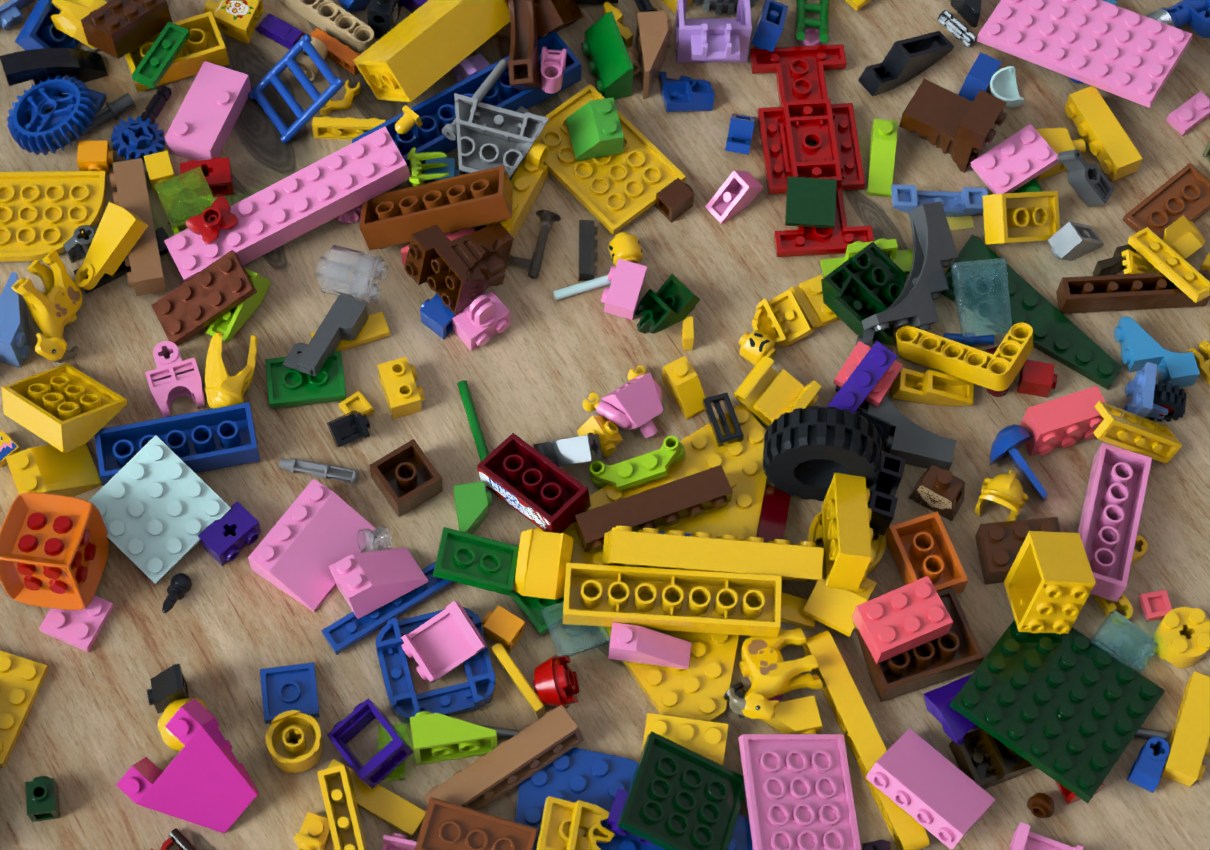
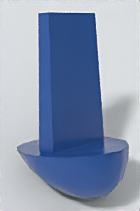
M1013 424L1004 427L998 432L992 443L990 465L1008 456L1043 502L1047 499L1048 494L1017 450L1032 435L1021 425Z

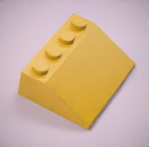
M68 363L1 387L4 414L62 452H69L76 447L86 444L127 405V399Z

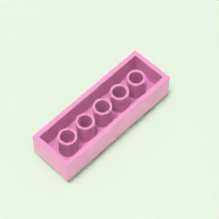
M1103 442L1093 458L1077 533L1080 534L1096 581L1090 594L1117 602L1127 586L1152 458Z

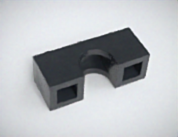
M881 451V473L874 485L869 488L870 498L868 502V508L872 510L869 527L873 528L874 533L885 535L894 518L898 500L895 494L903 477L906 463L905 458Z

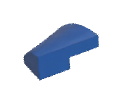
M659 72L661 94L666 112L713 110L715 94L710 81L691 79L682 75L676 80L667 78V72Z

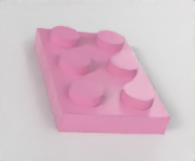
M1029 124L973 160L971 167L993 194L1014 192L1059 163L1055 151L1037 130Z

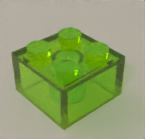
M200 166L154 185L175 235L187 229L185 223L189 218L202 215V212L206 208L211 207L215 200Z

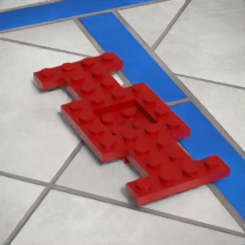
M844 44L774 48L773 52L750 49L752 74L776 73L780 107L758 108L757 113L768 194H785L787 192L788 176L837 180L834 229L797 226V230L775 231L776 256L846 253L848 244L857 241H874L872 226L847 227L842 190L864 189L865 179L853 103L831 104L827 94L824 70L846 68ZM815 140L818 145L812 147L807 145L806 141Z

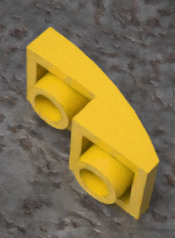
M606 1L603 5V16L607 12L612 11L625 47H632L633 34L628 27L623 26L622 12Z

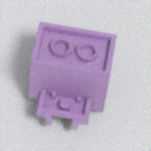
M677 0L675 17L677 63L747 62L752 31L750 0H738L736 18L685 19L687 0Z

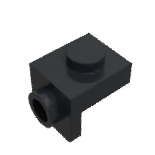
M355 410L327 423L337 447H341L360 437L367 438L370 436L368 431L370 423L365 414L361 415L360 412Z

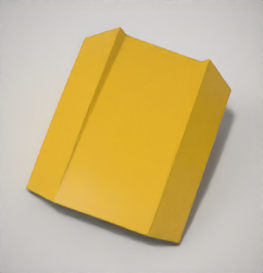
M533 529L521 532L514 591L529 597L553 600L563 598L566 563H571L574 538L565 533L560 534Z

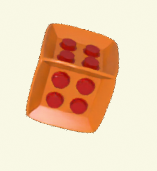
M38 492L19 494L13 501L0 530V581L6 593L12 599L28 605L61 610L86 609L98 588L109 553L108 532L98 508L93 503L76 497Z

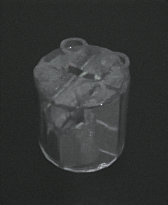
M333 245L331 249L321 256L316 268V276L322 293L334 296L343 294L361 300L368 305H372L373 302L379 303L382 289H379L381 279H386L388 273V265H385L383 257L339 245Z

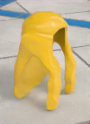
M217 332L212 337L205 367V393L211 409L244 403L243 395L250 388L255 371L258 343L255 335L251 334L247 365L235 376H229L222 360V333Z

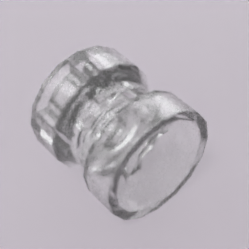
M386 525L378 526L375 530L367 528L358 531V545L361 553L392 548L391 533Z

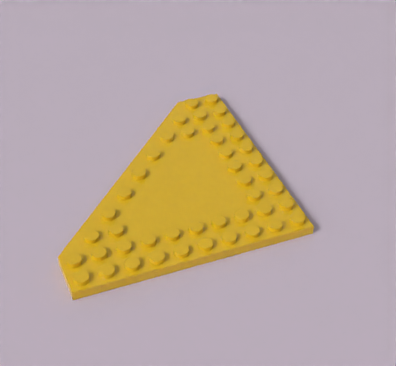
M740 404L733 409L744 435L742 441L734 440V443L728 444L727 442L724 443V446L719 447L711 424L708 423L679 441L685 449V458L679 463H672L667 470L668 476L620 492L617 487L606 485L589 496L591 506L586 511L721 465L733 491L731 501L727 506L717 510L711 508L705 510L698 517L691 518L688 516L682 518L675 525L666 526L665 524L656 527V529L663 532H669V530L685 531V533L695 534L696 532L711 533V538L714 539L722 535L738 536V541L748 539V537H756L767 479L763 469L764 436L766 430L751 411ZM725 413L724 416L726 418L731 434H734L735 431L733 429L728 413ZM718 417L716 420L718 422L722 435L725 436L724 430ZM573 522L562 532L574 538L571 563L602 565L603 550L585 552ZM539 527L534 529L536 531H543ZM597 626L610 644L612 627ZM654 630L692 642L688 669L622 661L660 714L714 722L725 715L728 700H725L723 696L730 689L739 635Z

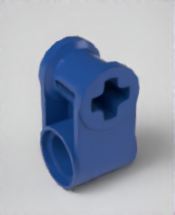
M1152 737L1142 746L1129 772L1128 782L1151 793L1155 791L1170 753V747L1166 740L1161 737ZM1152 748L1156 749V755H1157V756H1154V755H1153V749H1152Z

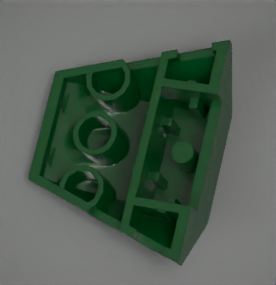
M872 242L821 279L823 303L858 336L863 337L864 328L861 321L874 314L883 312L898 298L905 286L907 274ZM894 324L889 325L890 328L874 332L873 340L889 346L893 345L894 337L892 336Z

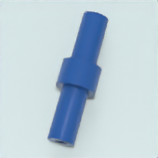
M964 331L963 334L944 333L943 335L944 338L974 347V344L994 345L995 341L994 335L975 334V332Z

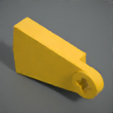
M109 202L85 259L76 272V285L85 290H91L98 284L105 273L113 276L149 225L136 214Z

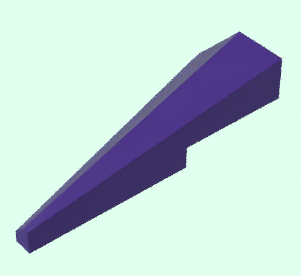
M971 675L923 694L927 710L942 724L943 731L957 745L964 741V735L970 729L975 730L978 727L949 706Z

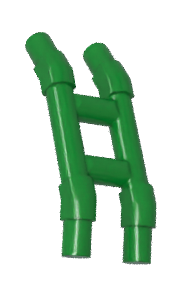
M797 0L795 28L797 40L802 41L805 39V28L819 29V39L822 43H826L829 40L830 0H820V4L806 3V0ZM806 12L820 13L819 19L805 18Z

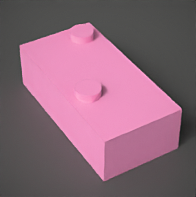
M204 61L165 136L169 153L197 161L219 157L249 97L248 94L252 91L249 75Z

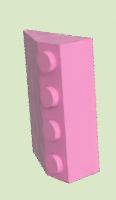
M312 479L250 554L248 560L252 571L315 612L336 586L329 566L351 554L362 553L377 535L378 530L335 492Z

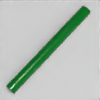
M466 380L458 382L457 385L479 458L482 461L489 455L468 383Z

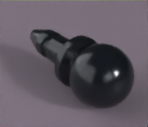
M179 573L172 577L167 588L168 596L163 602V613L170 611L177 600L183 599L185 593L191 589L192 581L188 575Z

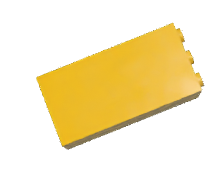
M428 0L356 57L353 62L378 100L412 102L510 22L509 3L506 0Z

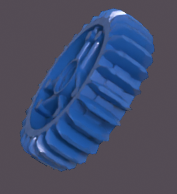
M57 75L55 79L49 76L45 82L40 80V84L36 86L32 84V88L28 91L24 89L25 94L17 96L18 102L12 103L14 109L8 111L10 116L7 118V127L18 145L23 150H27L28 153L34 152L36 155H39L42 152L44 155H47L49 151L55 154L59 148L64 151V146L68 144L72 146L74 140H80L79 136L81 134H87L86 128L92 127L91 121L95 120L94 113L97 112L92 93L81 80H77L75 77L70 78L68 75H65L63 78ZM54 108L50 113L44 114L48 109Z

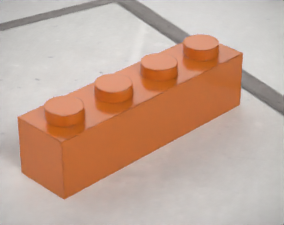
M316 28L310 34L311 37L319 39L326 45L328 49L327 58L354 75L359 72V69L353 62L360 55L359 52L356 53L348 45L339 42L337 38L329 36L324 30Z

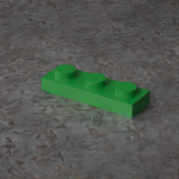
M168 21L133 72V81L155 89L190 38V30Z

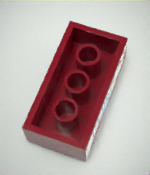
M514 433L477 465L480 482L484 481L486 488L544 532L561 534L574 522L576 514L585 512L591 506L587 487Z

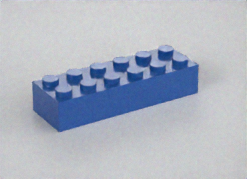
M250 402L104 428L94 435L100 478L103 485L119 472L155 435L195 473L260 461Z

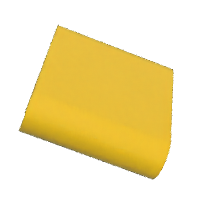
M763 356L734 392L733 396L769 427L775 419H778L780 415L786 412L790 413L798 408H810L819 398L817 392L822 386L815 380L803 386L785 369L778 373L771 367L775 361Z

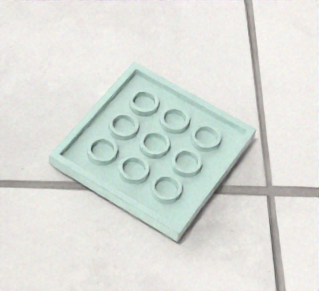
M157 435L89 500L100 511L108 532L107 537L155 584L200 541L198 535L215 520L221 519L231 509Z

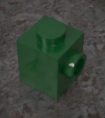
M39 776L35 777L33 781L25 782L27 815L30 820L37 822L60 818L59 789L54 778Z

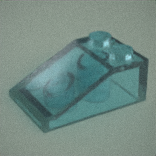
M1006 258L951 264L953 290L962 338L1008 333L1012 327Z

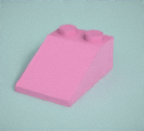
M406 547L351 554L329 566L339 591L357 619L428 582L427 577Z

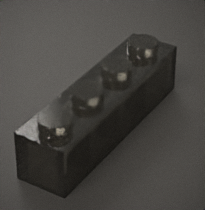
M579 220V281L592 280L594 275H597V266H594V262H597V253H594V249H597L598 240L595 239V235L597 236L598 226H595V220Z

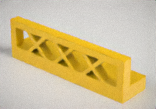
M1098 401L1094 406L1104 418L1093 432L1097 439L1151 457L1165 464H1168L1182 447L1181 442L1168 426Z

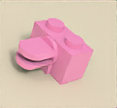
M492 291L487 295L484 294L476 298L469 306L464 308V311L452 318L453 331L471 351L477 347L484 346L492 336L504 332L511 324L509 309Z

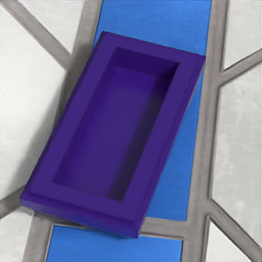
M270 13L255 29V31L289 50L306 34Z

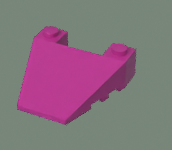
M195 698L181 706L165 725L185 745L168 767L162 772L146 756L132 765L116 784L137 805L224 834L259 795L243 764L238 763L231 751L233 747L229 740L226 741L220 732L218 721Z

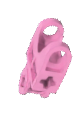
M171 341L158 343L153 350L157 369L147 371L145 374L154 403L162 417L171 416L169 412L174 399L180 396L191 398L194 403H197L198 408L205 407L204 387L195 358L182 361L176 344Z

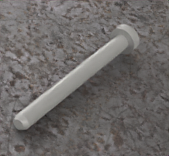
M507 59L500 60L471 98L478 99V102H481L508 67ZM456 118L451 124H446L442 128L443 135L452 141L457 139Z

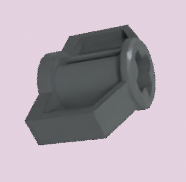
M79 226L74 231L73 236L63 244L71 263L82 258L85 259L98 226ZM81 231L84 232L86 239L83 238Z

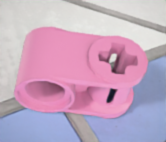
M542 47L540 80L541 88L544 92L552 94L561 89L563 73L566 67L567 49L563 48L560 51Z

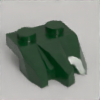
M671 274L657 293L649 289L638 303L635 315L642 316L637 324L638 331L644 334L650 331L652 334H655L684 320L695 308L700 298L678 277Z

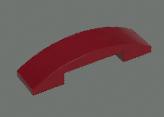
M766 485L757 534V537L764 538V543L774 541V539H784L791 497L785 491Z

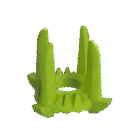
M416 147L409 151L407 160H410L408 168L412 175L409 176V181L413 183V186L424 184L422 183L424 180L437 179L449 175V173L421 174L423 170L448 166L447 163H421L422 160L447 157L445 153H415Z

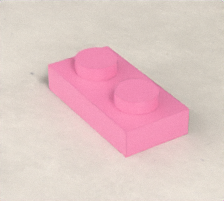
M1200 91L1170 113L1166 121L1182 136L1210 116V98Z

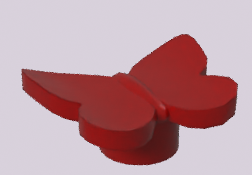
M219 196L214 200L211 207L206 208L202 212V215L189 218L185 224L193 233L201 234L205 244H212L218 239L219 231L236 227L238 218L230 213L231 207L226 197Z

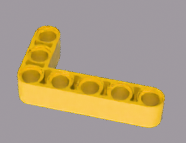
M1023 322L1014 324L995 353L990 354L913 326H903L896 332L897 352L900 357L994 391H1004L1010 387L1033 350V328Z

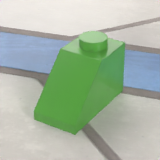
M484 481L453 485L458 526L461 532L474 534L487 518L488 506L493 505L491 490L485 489Z

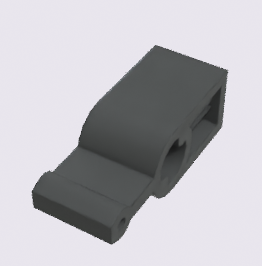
M1077 149L1059 152L1057 159L1067 168L1068 181L1086 206L1106 204L1115 188L1100 168L1093 163L1087 164L1081 152Z
M599 434L533 444L534 449L557 466L603 459Z

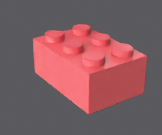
M1098 386L1027 408L1020 425L1032 435L1024 444L1030 456L1036 454L1046 455L1054 448L1061 446L1067 448L1079 440H1092L1096 438L1093 432L1104 418L1094 406L1098 401L1106 403Z
M929 576L857 605L852 616L876 664L948 634L953 624V620Z

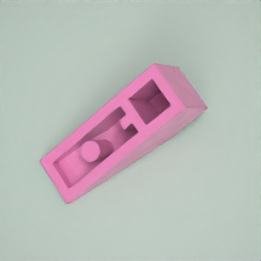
M613 622L608 659L688 669L692 642L645 627Z

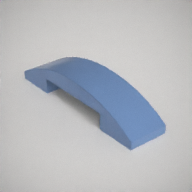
M892 184L891 186L893 208L908 213L923 204L941 201L946 217H960L983 213L982 196L988 195L987 188L963 187L962 192L916 191V185Z

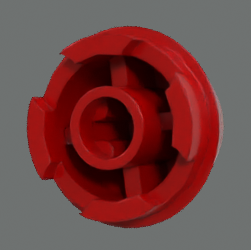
M554 655L538 665L534 670L533 687L535 693L546 706L559 707L562 705L564 708H568L570 704L578 703L577 697H574V694L580 693L576 671L572 672L567 664L571 662L568 655L559 657Z

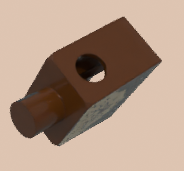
M931 465L920 477L909 499L933 512L938 511L939 515L953 521L964 502L965 482L954 476L951 471Z

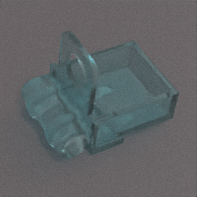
M1116 610L1109 613L1090 641L1136 673L1144 670L1145 664L1154 655L1158 647L1154 637H1149L1150 634H1146Z

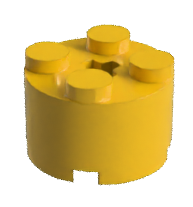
M1179 607L1169 611L1158 625L1153 636V646L1157 655L1163 661L1165 659L1172 664L1171 666L1177 668H1188L1197 664L1210 648V621L1205 616V613L1199 608Z
M290 710L277 715L272 720L265 736L266 745L271 760L284 773L305 772L321 760L324 748L320 727L312 716L301 713V711ZM296 739L298 743L292 744L291 741Z

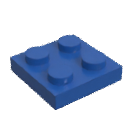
M314 662L260 669L265 724L271 723L277 715L290 710L301 711V713L310 715L313 718L320 717Z

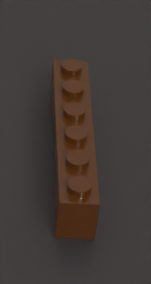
M508 0L511 25V44L508 59L510 86L518 91L541 88L535 0Z

